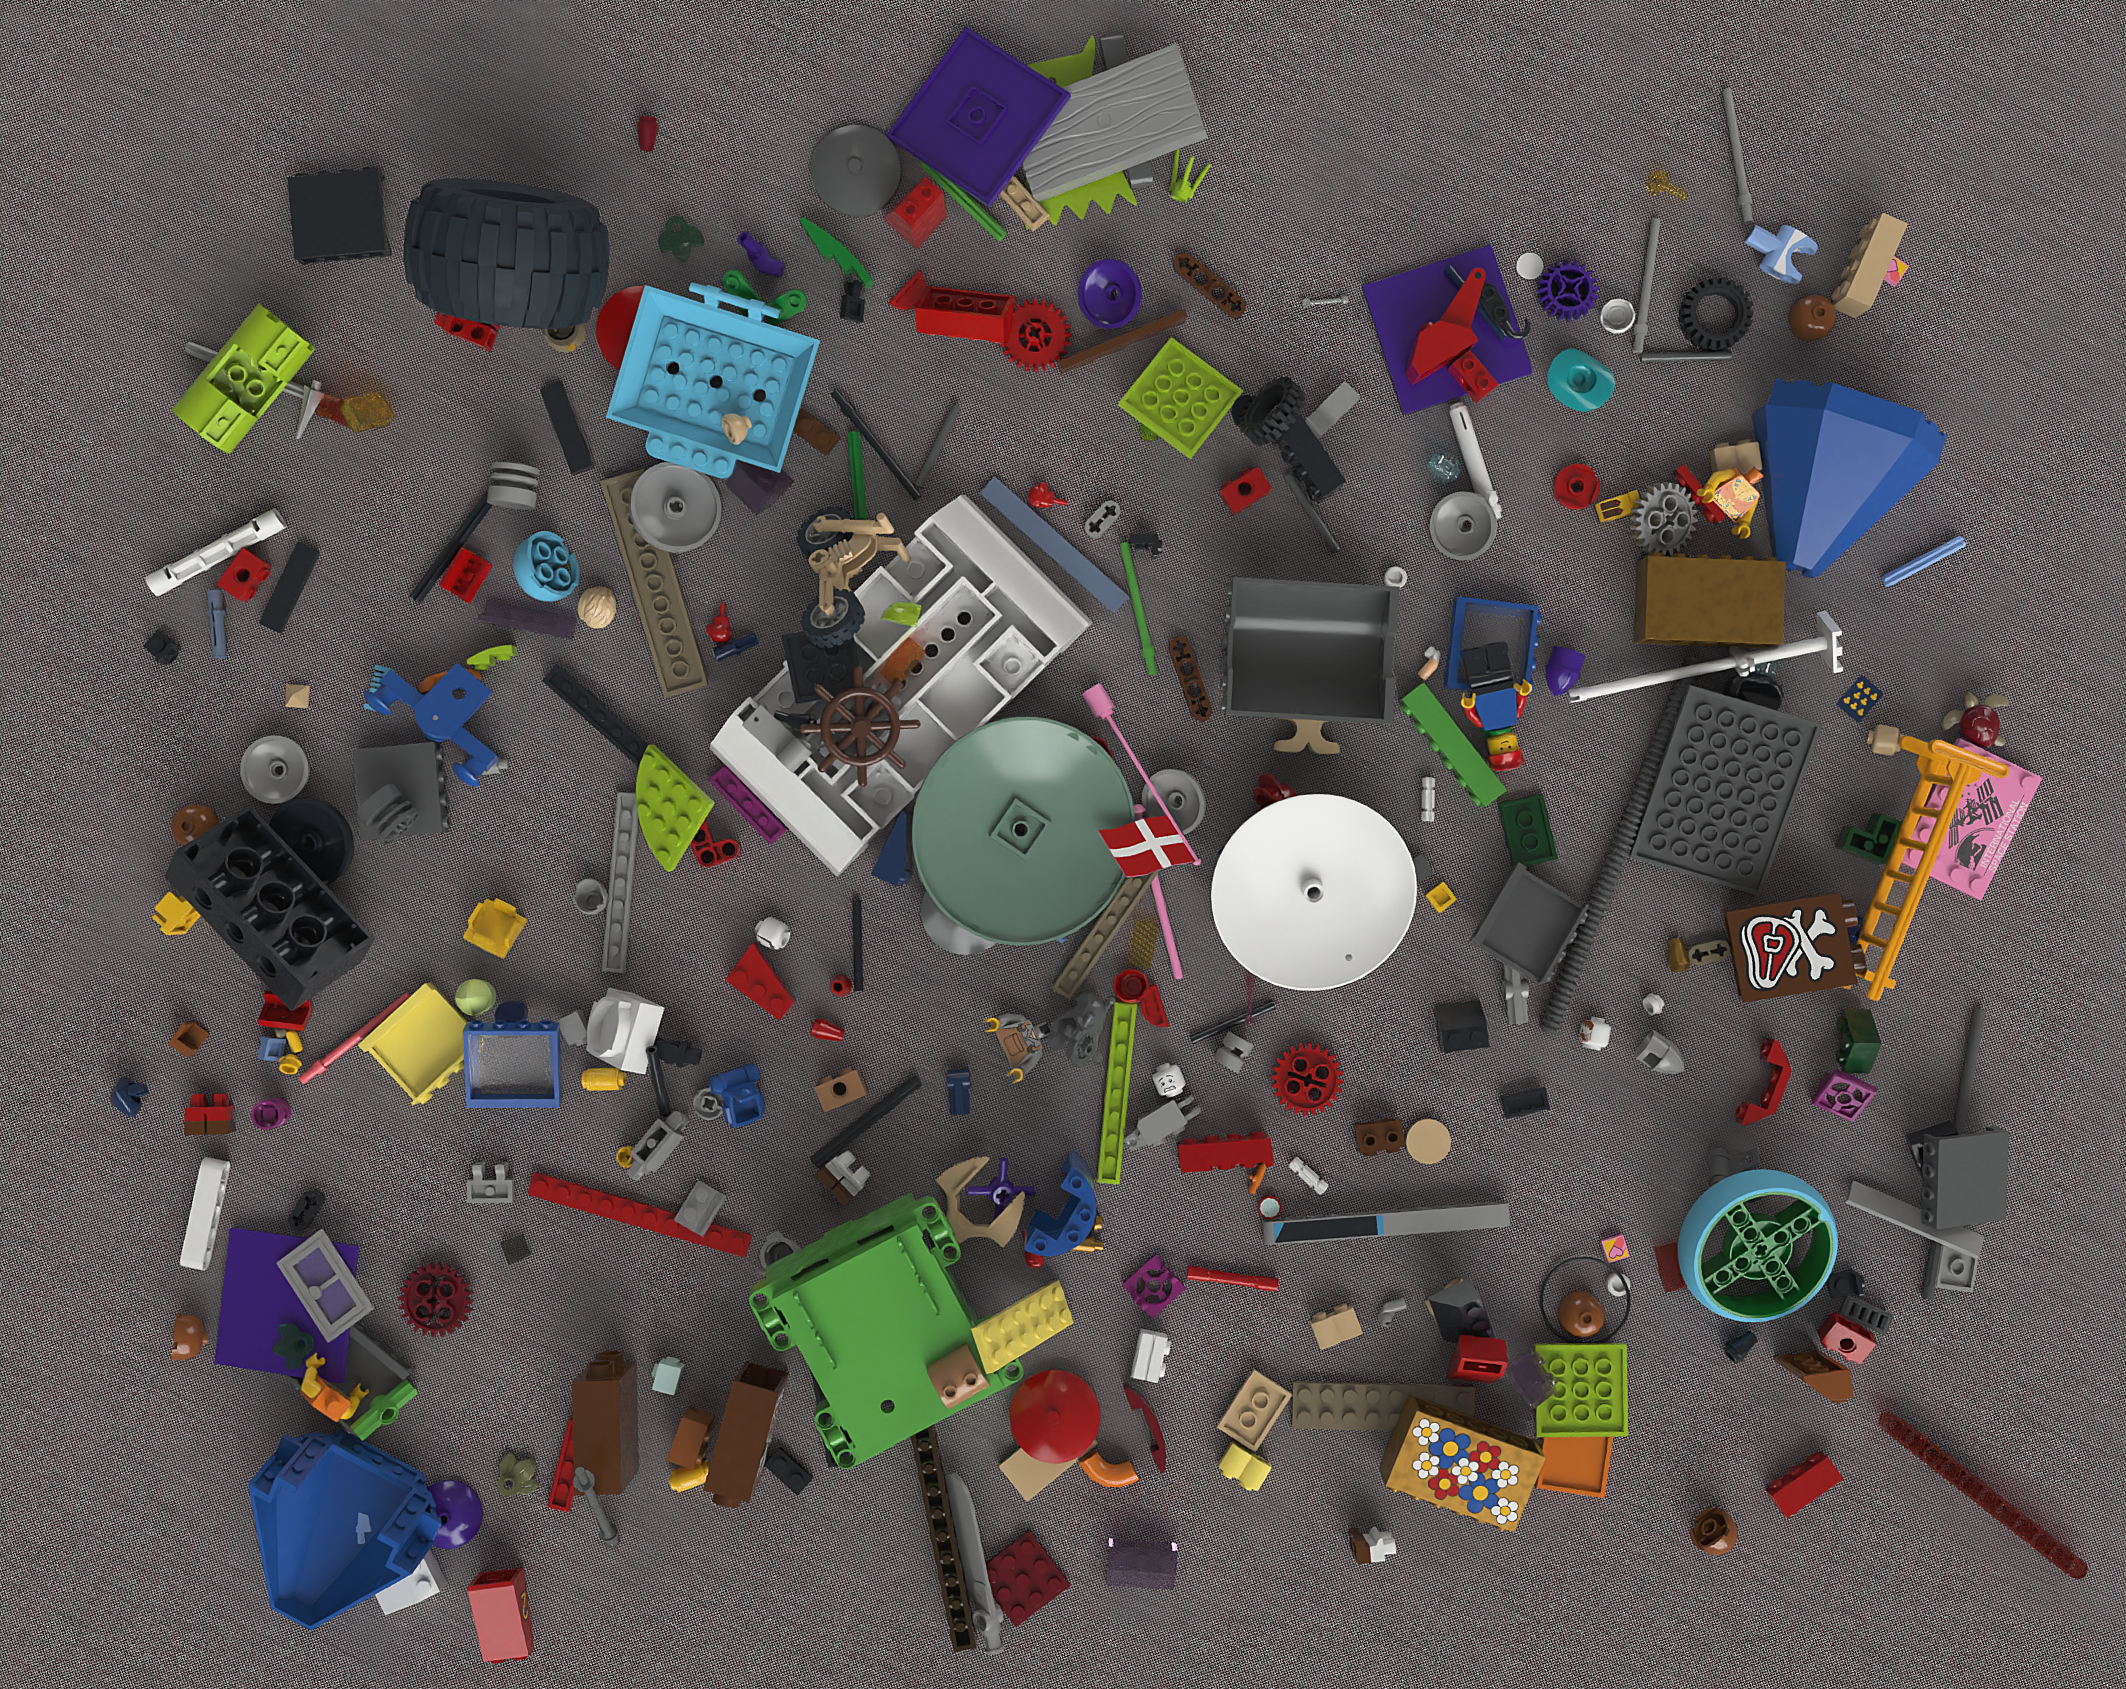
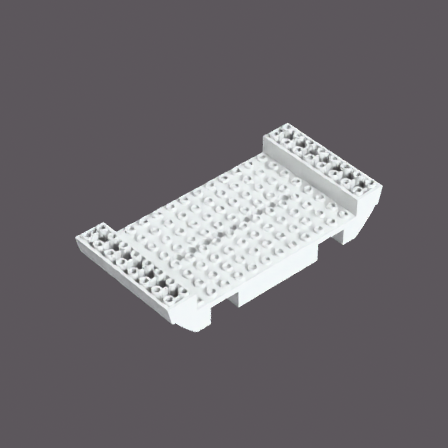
M960 495L941 508L914 532L915 538L905 547L911 557L908 562H903L898 554L885 568L880 566L854 592L865 611V616H863L865 619L864 623L860 625L861 629L854 633L859 663L863 671L864 687H870L874 683L876 685L882 683L889 689L895 678L903 677L906 680V685L895 695L902 702L896 709L899 719H917L921 723L918 729H900L899 738L893 751L906 762L905 768L899 769L887 757L876 764L867 766V785L865 787L858 785L857 766L845 764L839 771L832 764L825 772L821 773L817 769L818 765L825 758L818 752L820 748L818 743L822 740L821 733H810L809 736H805L787 723L779 721L797 739L803 737L812 746L809 749L812 754L794 773L789 771L776 756L742 726L760 705L773 716L776 710L788 714H814L817 724H820L821 715L827 702L822 699L798 705L795 703L787 660L782 663L785 667L754 698L748 697L732 713L715 739L710 743V750L837 877L869 846L868 843L918 795L929 770L951 744L975 728L991 722L1059 653L1062 654L1093 623L966 495ZM897 602H911L922 605L916 628L880 618L888 606ZM963 612L971 616L970 622L966 625L958 622V616ZM952 629L955 633L954 638L951 641L943 640L941 636L943 630ZM927 646H937L938 654L935 657H928L925 653ZM911 662H921L922 670L919 673H912L909 670ZM854 697L842 702L848 710L854 705ZM876 701L869 703L867 709H870ZM836 710L832 715L830 723H837L842 718ZM877 730L875 734L885 743L889 730ZM845 736L838 737L836 741L840 742ZM866 741V755H870L878 750L870 741Z

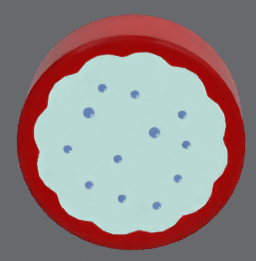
M1267 1195L1260 1199L1258 1211L1264 1218L1274 1219L1281 1212V1204L1276 1197Z

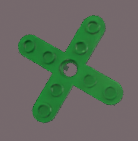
M729 270L724 274L722 283L729 294L748 300L762 301L740 271ZM791 289L767 302L766 306L779 309L780 314L778 319L765 315L768 319L765 323L777 327L779 323L803 311L808 303L806 294L800 289ZM737 306L743 316L748 317V309Z

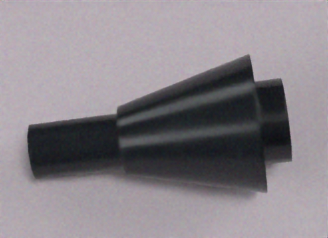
M778 710L774 713V717L777 720L787 723L798 732H800L799 727L802 724H817L814 714H788Z

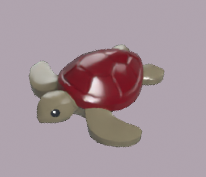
M1966 691L1963 695V704L1967 710L1953 709L1942 720L1943 730H1948L1955 723L1960 722V729L1963 735L1975 743L1974 745L1984 749V747H1991L1993 744L2002 746L2005 745V739L1998 735L2000 723L1998 715L1993 708L2008 706L2010 702L2005 696L1990 694L1984 698L1982 704H1979L1976 695Z

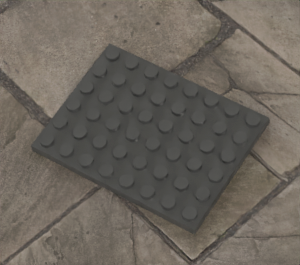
M1688 684L1648 798L1644 815L1641 818V824H1639V830L1636 833L1637 836L1634 838L1629 858L1761 896L1823 724Z

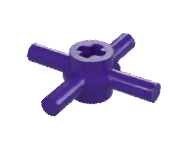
M1000 1158L998 1177L993 1178L989 1186H967V1195H988L989 1199L995 1203L993 1221L1003 1212L1004 1205L1012 1200L1013 1195H1019L1022 1191L1025 1195H1035L1034 1186H1014L1007 1179L1009 1163L1007 1158Z

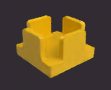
M168 892L155 906V910L159 913H154L152 918L162 926L160 930L166 935L185 934L201 915L182 895L178 898L173 892Z
M486 898L483 904L478 903L469 917V926L463 935V939L504 959L527 923V919L518 915L514 906L498 898H495L494 902Z

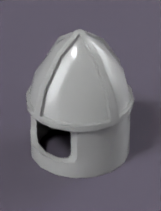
M1655 1030L1647 1034L1634 1058L1650 1067L1652 1071L1677 1074L1685 1069L1679 1048L1672 1040H1668Z

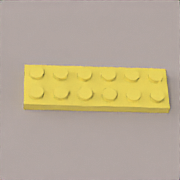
M1056 1280L971 1328L985 1372L989 1374L994 1373L1074 1322L1060 1281Z

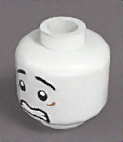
M1168 1062L1156 1067L1158 1072L1152 1078L1160 1095H1166L1167 1098L1183 1092L1182 1088L1186 1083L1177 1065L1170 1066Z

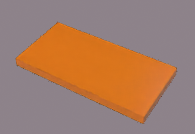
M1613 1436L1542 1437L1541 1450L1546 1458L1537 1477L1536 1488L1605 1498Z

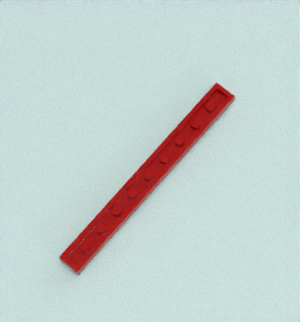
M539 1172L533 1173L527 1194L744 1258L747 1256L752 1239V1234L711 1223L702 1237L675 1222L674 1219L678 1214L677 1212Z

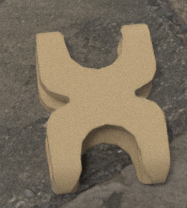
M1285 719L1294 724L1295 734L1289 740H1279L1274 744L1275 751L1284 753H1298L1304 750L1306 744L1314 754L1340 753L1338 743L1326 741L1321 736V726L1328 721Z

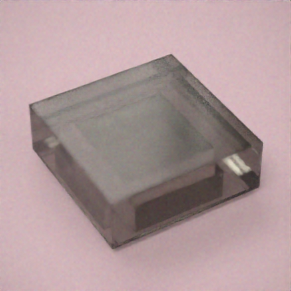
M523 1234L500 1244L508 1264L531 1255Z

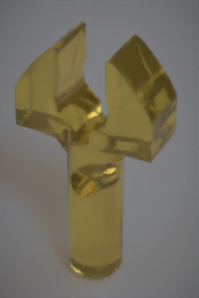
M1660 170L1651 173L1650 177L1659 180L1660 183L1656 185L1649 180L1646 182L1647 189L1651 194L1657 196L1659 192L1665 191L1681 200L1687 199V191L1668 182L1666 178L1667 172Z

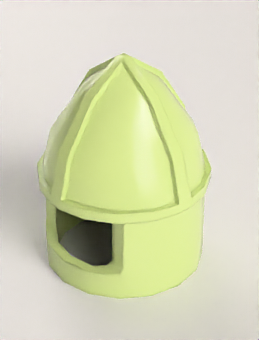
M470 979L462 983L455 996L460 1010L472 1016L488 1011L492 1008L496 999L493 986L489 982L479 979Z

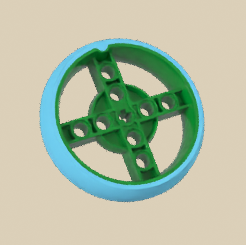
M1765 1169L1750 1170L1731 1175L1706 1190L1689 1210L1682 1224L1678 1239V1262L1681 1274L1694 1297L1718 1315L1742 1322H1763L1783 1317L1809 1302L1827 1281L1834 1266L1838 1248L1835 1219L1821 1194L1811 1185L1794 1175ZM1765 1195H1787L1798 1199L1775 1216L1759 1212L1749 1213L1743 1205V1202ZM1724 1216L1730 1227L1723 1239V1251L1701 1265L1706 1240L1714 1226ZM1813 1228L1808 1251L1800 1265L1790 1275L1785 1265L1792 1254V1242ZM1741 1276L1753 1280L1766 1278L1772 1287L1764 1292L1746 1296H1732L1719 1293L1721 1289Z

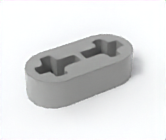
M1115 501L1103 503L1085 523V533L1087 536L1093 539L1101 537L1119 518L1120 506ZM1106 507H1115V516L1109 515L1106 519L1103 518L1106 514ZM1101 520L1102 523L1099 525L1100 532L1094 531L1091 533L1089 524L1095 525Z

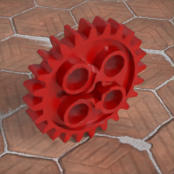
M1307 1042L1306 1048H1303L1302 1044L1298 1043L1297 1050L1290 1045L1289 1054L1282 1051L1284 1058H1276L1279 1066H1272L1271 1068L1276 1071V1074L1270 1075V1078L1276 1080L1270 1087L1278 1089L1273 1095L1275 1097L1281 1096L1278 1103L1281 1105L1287 1102L1285 1107L1287 1111L1294 1107V1114L1297 1115L1299 1110H1302L1303 1116L1307 1115L1308 1110L1311 1111L1313 1116H1316V1109L1324 1113L1323 1106L1325 1104L1332 1108L1330 1100L1338 1101L1334 1094L1335 1092H1342L1337 1086L1344 1083L1343 1080L1338 1079V1076L1344 1072L1336 1070L1341 1063L1332 1062L1335 1055L1327 1056L1329 1050L1327 1048L1320 1052L1319 1044H1316L1314 1049H1312L1310 1042ZM1297 1059L1305 1060L1306 1064L1303 1070H1295L1294 1063ZM1320 1066H1325L1327 1069V1074L1323 1078H1318L1315 1074L1316 1069ZM1291 1071L1302 1076H1307L1309 1073V1077L1326 1083V1086L1322 1087L1311 1082H1307L1304 1085L1302 1079L1289 1076L1288 1072ZM1292 1080L1298 1082V1088L1295 1092L1287 1090V1084ZM1312 1088H1318L1320 1091L1316 1099H1310L1308 1096V1092Z

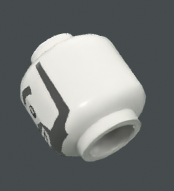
M773 917L760 921L755 928L757 942L771 950L783 948L789 941L790 932L788 926Z

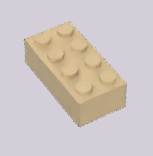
M1882 213L1876 219L1872 218L1868 225L1863 226L1858 236L1861 240L1858 246L1856 245L1853 248L1849 257L1852 259L1851 263L1843 270L1840 277L1843 281L1840 287L1838 286L1835 289L1831 298L1834 300L1833 305L1837 311L1857 318L1872 307L1908 223Z

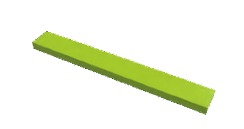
M1117 1001L1114 1003L1097 1173L1098 1183L1118 1185L1120 1183L1137 1003Z

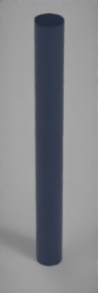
M1450 265L1444 272L1460 290L1465 281ZM1478 301L1476 311L1500 341H1502L1507 335L1501 328L1490 321Z

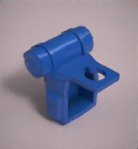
M754 1063L744 1064L739 1068L709 1077L710 1090L715 1095L721 1094L724 1103L722 1105L724 1119L733 1128L747 1125L763 1118V1112L765 1111L764 1100L755 1083L759 1081L760 1074L759 1069Z

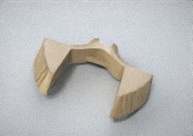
M982 1156L981 1159L980 1157L972 1158L957 1164V1166L954 1165L949 1170H945V1173L943 1172L935 1181L941 1186L947 1196L946 1217L959 1245L968 1238L988 1237L1004 1248L1014 1236L1013 1234H1015L1021 1219V1211H1023V1205H1025L1023 1201L1025 1194L1023 1191L990 1226L988 1224H972L960 1212V1196L958 1193L988 1163L990 1158Z

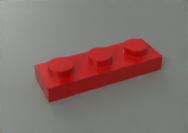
M1685 464L1673 471L1676 475L1674 477L1676 483L1680 487H1685L1692 494L1690 500L1695 501V505H1700L1704 510L1702 514L1709 523L1713 522L1716 525L1726 518V515L1714 501L1709 503L1702 502L1704 496H1698L1697 490L1703 487Z

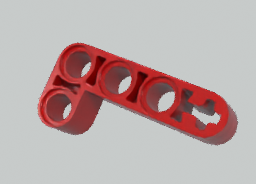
M707 817L699 830L705 831V840L699 842L695 835L691 841L696 859L704 867H714L736 859L742 850L740 843L733 839L715 842ZM728 843H732L735 846V852L731 856L727 855L724 850ZM706 851H711L714 854V859L711 863H706L703 859Z

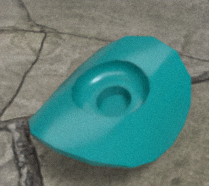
M1574 348L1560 352L1553 359L1548 370L1547 384L1551 393L1565 406L1576 411L1588 412L1600 408L1611 397L1615 388L1613 373L1605 365L1585 352Z

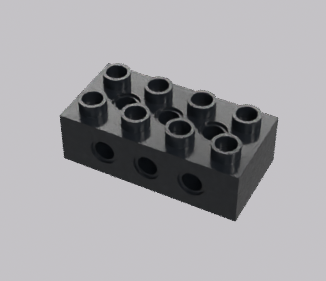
M250 805L176 850L165 875V878L291 1012L361 963L375 940V937Z

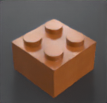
M689 1406L681 1418L667 1461L692 1470L697 1463L701 1464L709 1446L705 1443L709 1442L716 1427V1423H713L715 1415Z

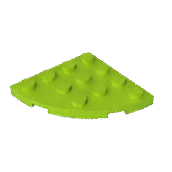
M652 744L647 746L639 766L636 782V805L639 822L651 851L666 871L670 872L676 868L715 802L663 752Z

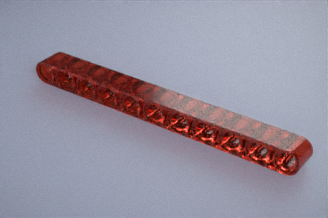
M1886 1412L1880 1416L1878 1424L1886 1434L2058 1569L2076 1580L2086 1576L2088 1567L2082 1559L1909 1423L1892 1412ZM1896 1420L1895 1427L1893 1429H1889L1890 1423ZM1914 1435L1913 1441L1907 1443L1908 1437ZM1932 1449L1931 1455L1925 1457L1926 1451ZM1947 1463H1950L1949 1469L1947 1471H1943L1944 1466ZM1967 1477V1483L1961 1485L1962 1480ZM1985 1491L1984 1498L1979 1499L1980 1494ZM2003 1505L2002 1512L1997 1513L1998 1508ZM2021 1520L2020 1526L2016 1527L2017 1521ZM2039 1534L2038 1540L2034 1542V1537ZM2057 1548L2056 1554L2052 1556V1551ZM2075 1562L2074 1568L2070 1570L2071 1564Z

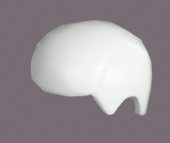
M1620 298L1607 302L1600 313L1602 326L1613 334L1627 331L1635 320V311L1632 304Z

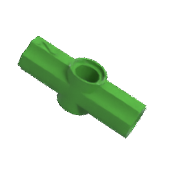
M404 1379L387 1395L376 1396L370 1403V1409L350 1426L351 1429L363 1441L382 1424L388 1425L394 1422L399 1415V1409L418 1392Z

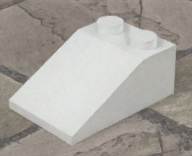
M430 1549L413 1574L375 1594L384 1614L388 1615L440 1592L447 1584V1581Z

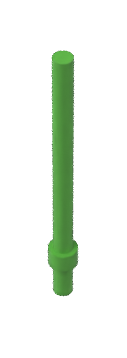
M1128 542L1120 543V548L1142 643V658L1146 661L1148 675H1156L1158 673L1154 656H1156L1155 649L1151 646L1130 547Z

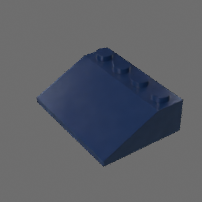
M901 811L871 872V875L896 887L908 884L914 873L911 871L912 815Z

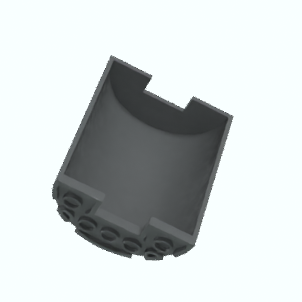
M1233 577L1232 584L1227 583L1226 596L1229 597V605L1226 606L1224 611V624H1227L1226 633H1223L1221 638V650L1225 651V655L1220 659V673H1224L1220 681V692H1223L1220 710L1224 711L1225 715L1393 725L1395 678H1392L1394 636L1398 632L1400 587Z

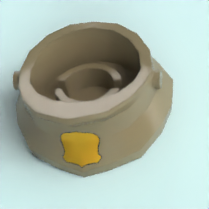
M585 323L567 328L543 329L545 341L558 352H574L585 341Z

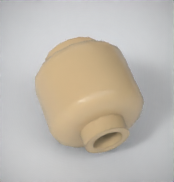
M1879 724L1875 727L1874 731H1869L1867 744H1871V751L1873 753L1892 756L1895 754V751H1900L1898 740L1903 734H1900L1897 727Z

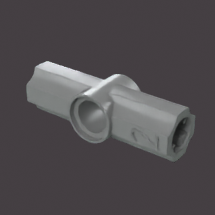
M1503 963L1504 980H1502V994L1504 1000H1506L1507 1023H1528L1527 998L1529 996L1527 979Z

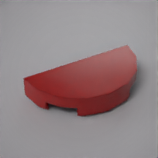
M920 270L889 301V305L899 310H909L917 306L927 288L925 277Z
M1155 983L1149 986L1148 993L1140 1001L1141 1012L1145 1020L1150 1024L1160 1028L1169 1027Z

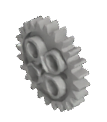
M1669 482L1655 483L1654 487H1647L1648 492L1640 493L1642 500H1635L1638 508L1631 509L1636 514L1634 517H1630L1631 521H1635V524L1630 529L1636 530L1632 538L1639 539L1636 545L1643 546L1642 551L1649 552V555L1650 553H1664V557L1665 555L1672 556L1673 552H1680V546H1687L1685 539H1692L1689 533L1690 531H1696L1692 523L1698 521V519L1693 518V514L1697 513L1698 510L1692 509L1696 502L1689 500L1692 494L1685 493V487H1679V484Z

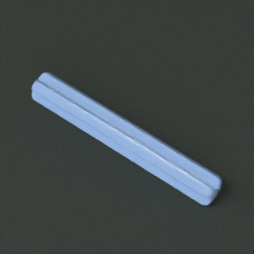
M1962 536L1955 537L1881 577L1882 582L1886 587H1889L1965 547L1966 542Z

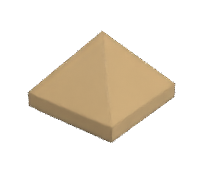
M286 684L285 707L309 708L310 686Z

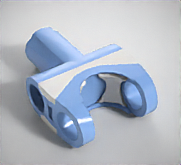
M1755 225L1744 242L1765 254L1759 266L1762 271L1791 284H1798L1802 278V275L1796 271L1797 269L1791 263L1792 253L1799 252L1815 255L1818 250V245L1811 238L1788 225H1782L1776 236Z

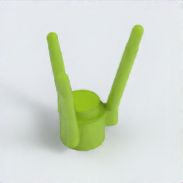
M1177 149L1174 154L1172 179L1169 188L1171 192L1170 197L1180 202H1187L1188 198H1193L1195 190L1203 180L1211 164H1206L1193 186L1190 187L1191 183L1187 180L1194 161V156H1191L1183 179H1178V182H1176L1180 150Z

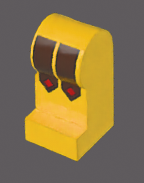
M1638 490L1595 504L1599 521L1605 522L1635 514L1631 509L1638 508L1635 502L1636 499L1640 500Z

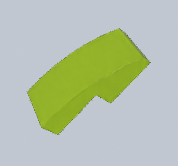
M504 645L484 650L467 659V665L474 667V670H488V666H495V657H497V660L506 661L511 660L510 656H517V647Z

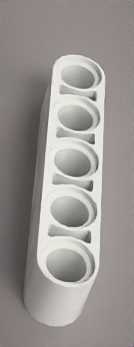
M205 1157L202 1160L180 1259L181 1266L205 1271L210 1263L230 1171L229 1161Z

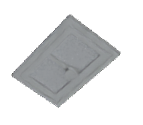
M323 1229L316 1232L277 1262L278 1267L328 1343L375 1309Z

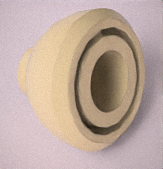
M733 413L722 416L721 424L727 438L735 445L740 444L746 438L748 429L752 428L749 418L746 415L742 417Z

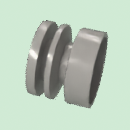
M492 462L491 470L498 473L490 474V479L499 482V485L488 487L487 502L506 508L534 510L536 508L537 493L528 490L527 487L538 485L539 481L529 477H538L540 470L520 462Z

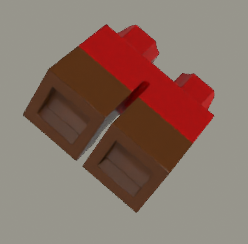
M206 1093L191 1094L190 1107L185 1108L184 1135H214L236 1132L235 1123H233L232 1119L234 1105H229L228 1093L212 1094L213 1105H206Z

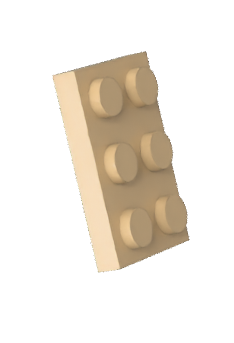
M1253 1368L1216 1426L1256 1452L1291 1398L1292 1393Z

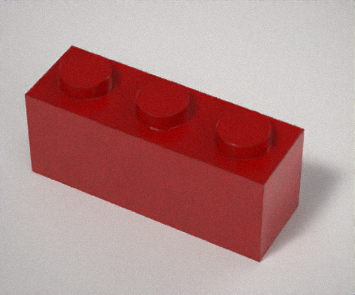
M1819 1451L1818 1453L1810 1454L1801 1465L1790 1468L1787 1472L1788 1474L1781 1479L1773 1480L1765 1491L1780 1513L1788 1519L1842 1481L1843 1478L1828 1456Z

